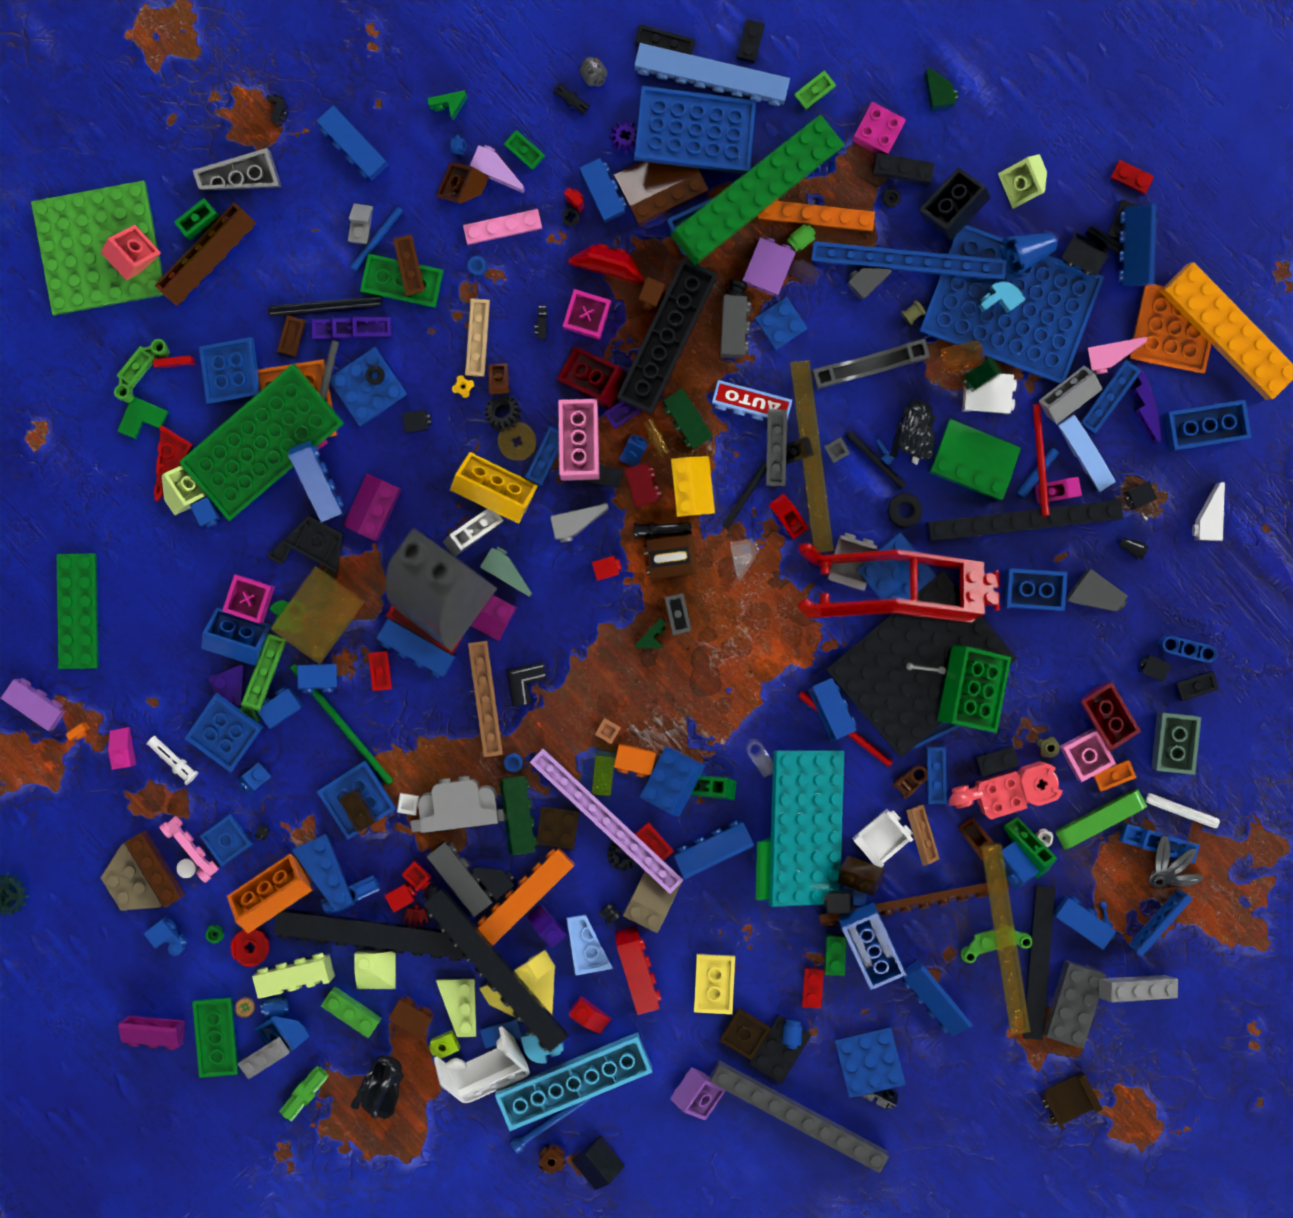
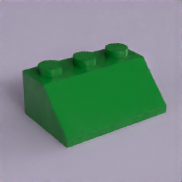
M771 838L757 842L756 900H769Z

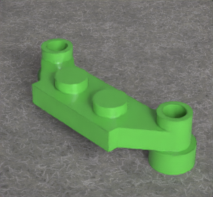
M156 339L151 343V346L145 348L140 346L116 375L119 378V385L116 386L114 395L120 401L132 402L134 399L133 388L152 366L153 360L169 356L170 350L163 340Z
M1011 925L973 934V941L969 946L962 948L960 956L964 962L973 963L979 954L1013 945H1018L1021 948H1030L1032 946V938L1028 933L1018 932L1012 929ZM1024 939H1028L1026 944H1023ZM971 953L972 957L967 958V955Z

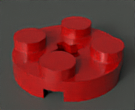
M257 928L250 933L242 929L231 942L230 950L232 957L245 967L259 965L267 958L270 951V942L266 933ZM249 942L255 945L253 952H249V949L245 948Z

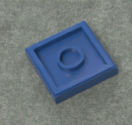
M231 813L199 836L221 867L253 845V842Z

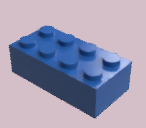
M1246 400L1163 414L1169 452L1251 438Z
M874 902L838 917L841 928L871 990L906 975L903 964Z

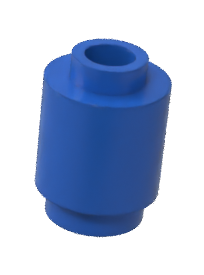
M288 998L264 999V1003L260 1004L261 1015H265V1018H272L273 1016L281 1017L289 1014Z
M786 1020V1023L783 1025L782 1044H786V1048L797 1049V1046L801 1045L803 1029L801 1021Z

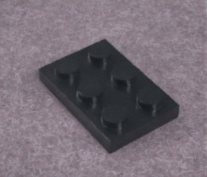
M778 1014L771 1025V1030L752 1061H749V1064L782 1084L812 1035L802 1029L801 1045L797 1046V1049L786 1048V1044H782L783 1025L788 1019Z

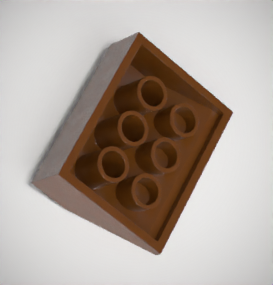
M642 161L614 175L638 227L708 194V188L698 168Z

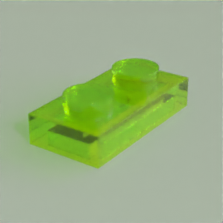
M596 755L592 794L611 796L615 757Z

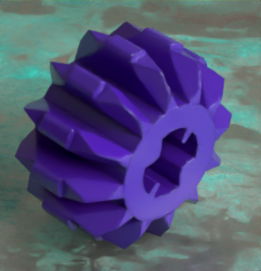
M624 120V125L622 126L620 122H617V128H611L614 134L609 135V139L613 140L611 146L617 145V152L623 148L624 154H627V148L634 152L637 127L634 128L635 123L631 122L628 126L627 120ZM625 133L626 136L629 135V139H621L622 134Z

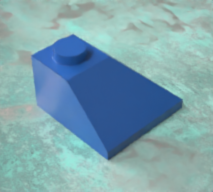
M276 1016L254 1028L265 1044L280 1036L290 1052L310 1037L306 1028L299 1021Z

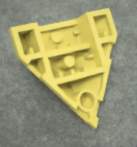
M545 949L531 957L528 962L514 971L552 1014L555 965ZM488 984L479 988L490 1006L514 1017V1010L502 1003L500 1000L502 996L497 991L493 992Z

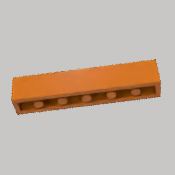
M560 848L556 851L551 849L545 855L547 859L542 864L538 862L531 869L533 873L529 877L525 875L518 882L520 886L515 891L511 889L504 896L506 900L501 904L497 902L490 909L492 913L488 917L484 915L476 923L478 925L477 928L492 945L574 867L575 863Z

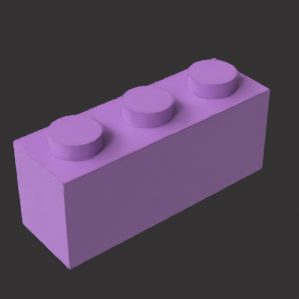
M24 678L13 679L1 697L2 700L47 731L54 730L66 712L60 702L56 700L51 701L46 697L47 694L40 689L35 690L31 687V683Z

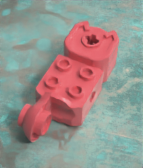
M1039 761L1022 766L1018 772L1009 770L977 780L974 787L970 789L968 785L953 788L949 799V806H956L957 809L973 805V800H977L981 813L989 819H995L1027 809L1028 803L1040 806L1057 801L1063 790L1058 789L1059 781L1054 773L1056 768ZM1039 780H1041L1040 787H1037V784H1039Z

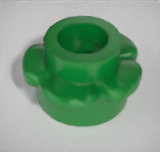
M219 925L209 926L205 933L206 939L213 944L219 943L224 938L222 927Z

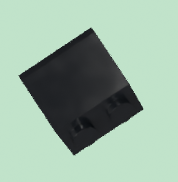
M1072 231L1062 253V259H1064L1063 262L1071 267L1076 265L1081 268V272L1089 276L1091 274L1097 276L1108 256L1105 246L1075 231Z

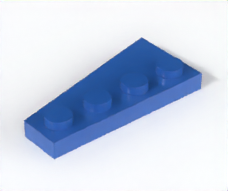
M327 834L292 850L336 912L354 905Z

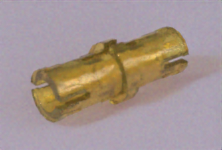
M651 418L648 422H643L642 425L650 437L648 440L650 443H653L658 457L664 456L661 448L665 454L670 453L662 438L663 434L659 432L654 419Z

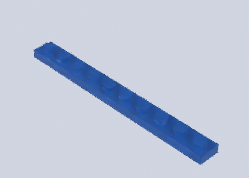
M816 241L813 243L811 260L812 262L1002 281L1005 280L1007 260Z

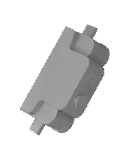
M460 776L456 781H451L450 778L439 779V783L432 788V792H427L420 797L418 802L420 819L411 820L412 832L421 831V833L497 824L499 821H504L503 809H497V792L490 785H484L479 788L477 780L470 779L469 776Z

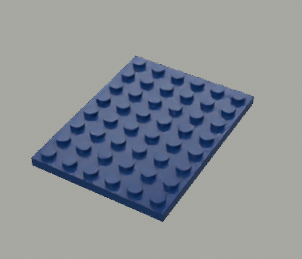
M965 225L954 237L948 254L1003 260L1001 247L1004 246L1005 242H1002L1003 238ZM1049 255L1017 275L1011 273L1013 271L1011 267H1006L1004 281L940 274L919 332L1061 384L1067 378L1104 276L1097 274V276L1091 274V276L1086 275L1080 271V267L1076 265L1071 267L1062 260ZM999 282L1013 284L1026 299L1008 313H1006L998 301L984 312L978 307L982 303L981 298L988 293L993 295L989 288Z

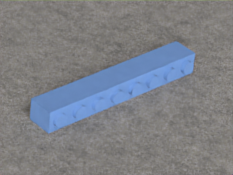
M643 43L639 44L635 62V71L644 76L653 74L657 75L656 77L661 80L670 78L679 84L685 85L687 82L694 84V87L700 89L708 87L717 93H724L725 91L738 98L746 96L750 97V100H756V102H761V100L768 101L772 106L784 105L790 81L788 77Z

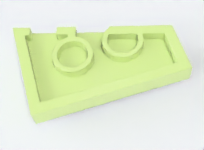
M475 978L437 979L436 982L456 1036L476 1037Z

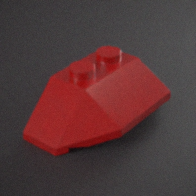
M598 243L597 246L591 245L569 258L568 263L571 266L643 285L644 278L626 250L616 248V251L608 249L609 246Z

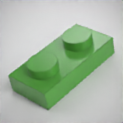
M824 70L796 92L794 97L806 111L833 90L836 84Z

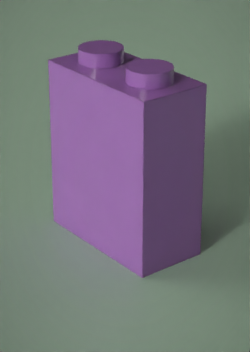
M760 237L742 282L757 290L778 297L796 252L792 251L793 248L789 245L782 244L780 246L775 244V240L769 237H764V239Z

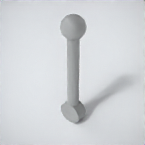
M912 663L906 664L907 670L919 669L935 671L939 674L946 673L945 667L934 668L913 665Z

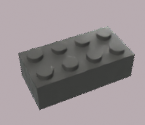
M1068 960L1064 961L1043 1030V1034L1047 1038L1084 1049L1099 1001V979L1106 978L1105 973Z

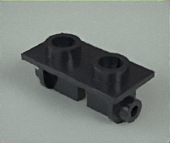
M892 1089L861 1096L871 1102L877 1097L875 1104L886 1110H892L894 1106H897L898 1094Z

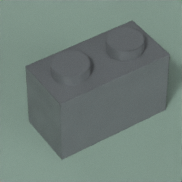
M684 593L664 597L672 634L676 635L692 631Z

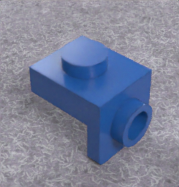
M632 434L619 460L632 467L638 466L649 442L639 435Z
M257 763L238 780L239 787L243 792L251 795L269 780L271 776L260 763Z

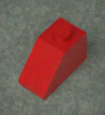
M784 493L768 504L793 540L809 529L796 507Z
M582 996L579 997L569 1011L571 1018L598 1034H601L611 1020L608 1015Z

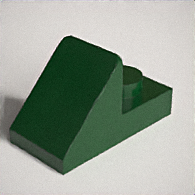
M660 618L634 646L636 648H664L653 636L656 634L659 637L666 629L664 627L666 622Z

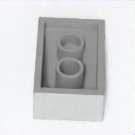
M608 504L550 516L555 539L560 540L561 543L572 541L573 536L578 535L609 509Z

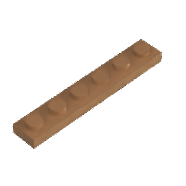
M488 641L468 643L484 757L503 755Z

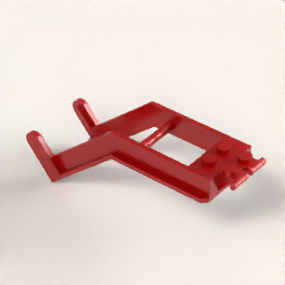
M801 544L798 546V551L808 562L820 567L821 575H829L832 564L882 560L910 562V600L885 599L832 603L830 602L829 593H821L818 604H814L809 599H803V601L798 602V609L808 618L897 613L972 623L976 618L985 614V606L991 605L994 606V611L1000 610V593L994 592V589L1000 588L999 571L995 570L993 573H984V562L904 550L822 555L814 545ZM918 563L960 569V607L918 601Z

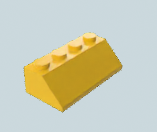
M469 452L455 474L450 491L519 524L538 485Z

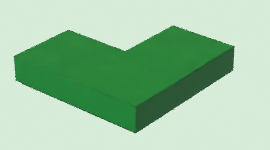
M134 397L127 407L118 432L137 439L144 422L160 428L161 425H164L169 411Z

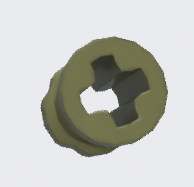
M915 300L911 307L906 311H901L900 314L911 326L914 320L921 315L924 316L926 312L921 304Z

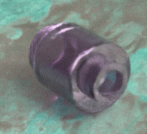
M802 258L800 261L796 260L790 269L793 271L792 276L813 285L820 271L816 270L817 267Z

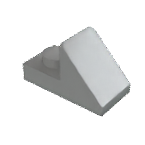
M353 205L349 216L351 222L349 242L368 244L373 206Z

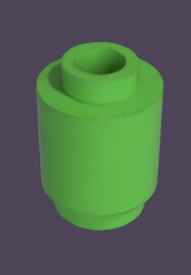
M803 224L789 235L790 238L787 239V242L795 252L801 251L815 240L814 235L816 232L810 225L806 226Z

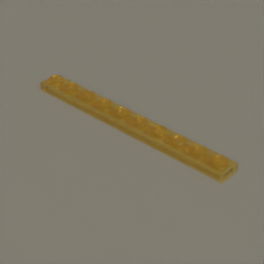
M810 360L790 362L799 438L809 437L814 456L802 459L812 541L819 552L834 551Z
M1000 843L981 846L1009 1030L1011 1035L1030 1032L1002 846Z

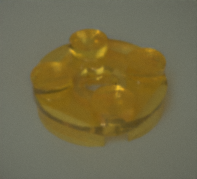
M519 422V424L515 423V428L510 426L511 430L509 431L504 428V432H500L498 436L499 449L506 458L513 461L525 460L530 457L535 451L537 444L536 435L528 425ZM518 436L521 437L522 445L514 447L512 439H517Z

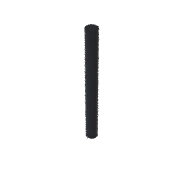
M852 431L846 435L900 489L906 485Z
M763 461L722 526L727 530L767 471L766 462Z

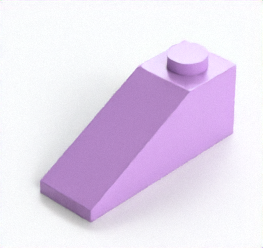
M484 145V147L478 146L470 166L488 175L489 179L524 193V186L498 154L494 152L495 149Z

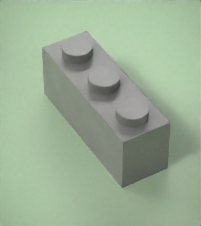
M1083 366L1041 398L1039 403L1046 416L1058 424L1103 388L1095 373L1086 366Z

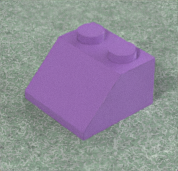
M691 1067L670 1099L684 1113L706 1121L726 1090L711 1083L710 1077L702 1071Z

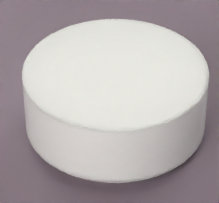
M186 858L177 864V873L182 878H190L196 873L197 865L192 859Z

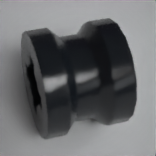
M729 280L730 287L725 295L744 296V290L747 289L748 285L740 281Z
M612 901L598 912V915L605 919L607 925L611 924L622 914L620 910L614 907Z

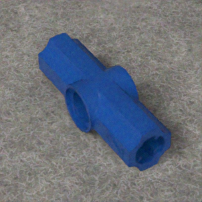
M374 875L348 886L349 890L355 893L354 903L380 890L379 883ZM326 898L321 899L322 907L327 915L335 912Z

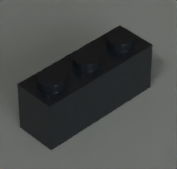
M877 153L872 177L928 187L932 180L935 163Z

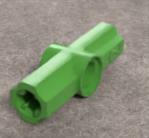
M318 1066L313 1068L307 1078L301 1081L292 1092V1096L279 1111L284 1118L293 1121L302 1108L307 1106L317 1094L316 1091L329 1077L323 1068Z

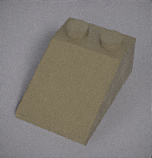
M644 871L623 912V916L658 933L681 883L669 894L656 880Z

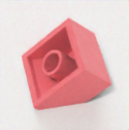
M136 225L108 238L101 250V254L126 281L140 274L161 254Z

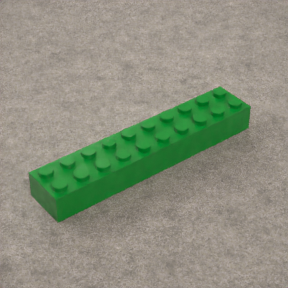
M820 114L677 227L671 234V237L696 266L838 153L845 144Z

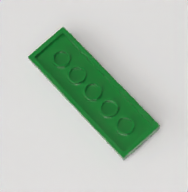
M57 554L58 669L99 668L97 554Z

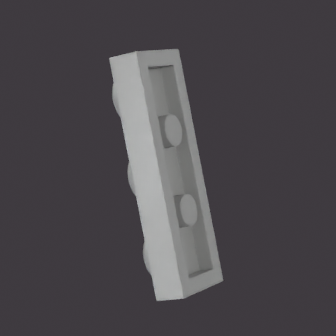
M279 1036L240 1061L238 1065L249 1080L288 1055L290 1051Z

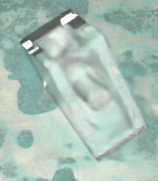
M753 538L729 543L737 580H742L755 560L756 553L759 552L757 541L753 542Z

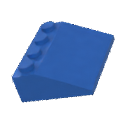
M1156 204L1125 207L1120 212V223H1123V231L1119 233L1122 251H1119L1118 259L1119 262H1122V267L1118 271V282H1121V286L1154 285Z

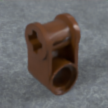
M914 765L898 777L891 786L893 788L896 787L905 800L927 780L928 772L922 765ZM917 769L923 770L924 773L919 779L914 778L913 775Z

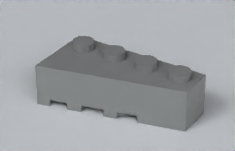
M268 148L193 170L198 188L202 191L282 187Z

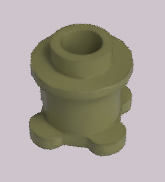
M1052 736L1045 740L1039 739L1037 745L1040 747L1041 757H1055L1060 751L1059 743ZM1052 745V749L1048 751L1047 747Z

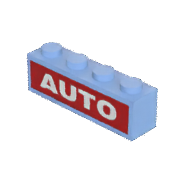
M718 380L712 404L715 405L716 409L726 411V408L732 409L734 414L744 416L747 413L751 414L753 419L763 421V418L768 419V409H787L788 419L792 400Z

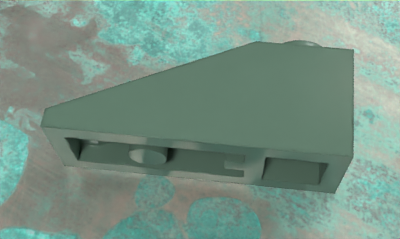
M500 547L496 549L491 548L480 568L531 597L533 593L510 557L506 556L507 551Z

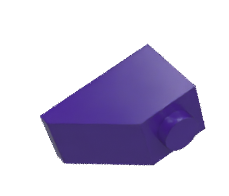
M539 905L527 917L537 933L552 949L567 934V931L542 905Z

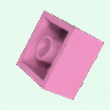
M1094 728L1060 746L1076 779L1081 782L1116 764L1097 730Z

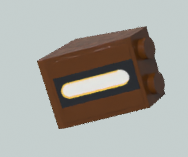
M693 535L646 541L647 545H643L644 557L648 556L649 564H645L647 576L651 575V579L697 574Z

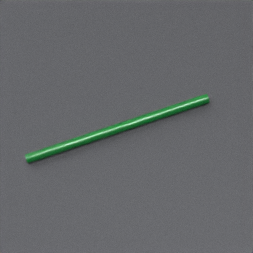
M295 663L290 669L298 678L297 664ZM314 690V693H311L312 696L387 785L392 783L394 780L318 690Z

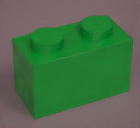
M203 198L174 221V223L185 237L192 241L212 225L220 215Z
M825 933L824 973L825 975L845 976L846 936L844 933Z

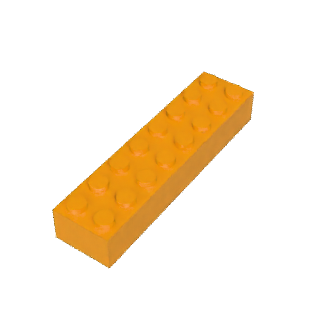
M1194 262L1186 264L1160 290L1165 298L1265 400H1273L1293 380V363Z

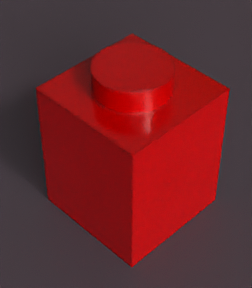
M614 556L592 562L597 581L619 575V570H622L620 560L615 559Z
M406 882L386 893L385 898L393 912H396L414 902L416 899L415 895L417 894L412 885L409 886Z

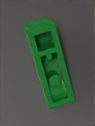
M700 776L691 796L735 800L737 781L729 778Z
M1018 816L1004 826L1011 842L1015 841L1039 870V873L1034 876L1038 879L1050 870L1057 857Z

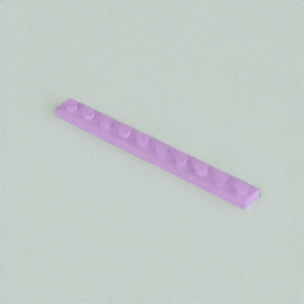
M542 749L531 760L530 763L669 894L683 881L674 870L548 752Z

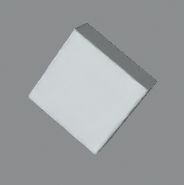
M400 793L397 812L417 815L420 796Z

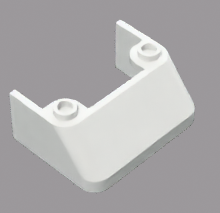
M499 1027L501 1037L496 1042L497 1048L475 1059L464 1062L459 1058H453L445 1063L439 1057H434L440 1085L462 1103L473 1102L530 1074L528 1064L515 1038L503 1027Z

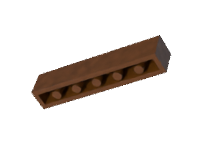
M234 202L155 286L164 296L178 306L193 289L199 286L201 280L210 274L213 268L226 257L227 253L239 244L244 235L253 229L256 222Z

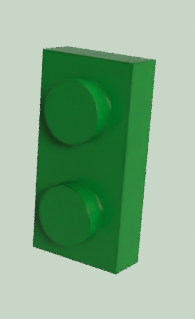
M517 130L504 143V146L532 171L545 158V154Z

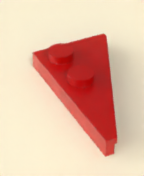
M163 425L160 426L159 454L156 463L157 476L156 486H154V500L157 502L164 495L162 475L181 466L179 461L188 455L194 447L192 443Z

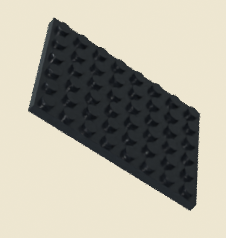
M941 571L918 592V601L960 607V590ZM892 613L828 667L826 671L895 753L902 758L943 723L938 721L952 645L967 646L1011 657L1010 665L1017 658L982 616L976 618L972 623ZM912 663L913 665L934 668L945 667L946 673L939 674L935 671L919 669L907 670L906 664Z

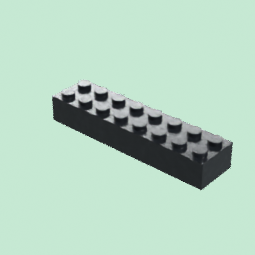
M682 259L617 395V401L651 417L653 416L717 281V273L699 265L695 266L687 259Z

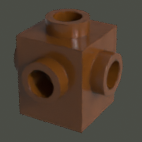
M550 1143L548 1147L544 1146L538 1154L539 1167L547 1174L551 1173L554 1175L556 1171L560 1172L566 1164L564 1162L566 1157L565 1151L553 1143Z

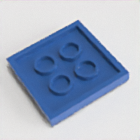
M249 337L199 347L206 404L254 397L261 391L254 338Z
M376 347L332 375L330 379L331 385L360 427L408 395ZM371 366H379L385 372V379L379 385H372L366 380V371ZM378 372L372 374L373 379L379 377Z
M898 533L878 550L916 552L901 533ZM898 560L868 561L856 569L880 600L910 599V562ZM918 563V592L936 577L927 564Z
M216 693L185 739L231 773L261 732L263 726Z
M366 760L317 791L347 840L358 834L339 801L343 796L359 788L377 820H380L397 808Z
M891 1027L835 1041L849 1099L906 1085Z

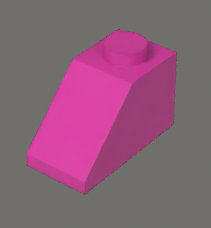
M1079 477L1047 483L1048 502L1082 496ZM1039 484L1034 485L1037 504H1041Z
M130 727L110 731L108 752L112 770L137 765Z

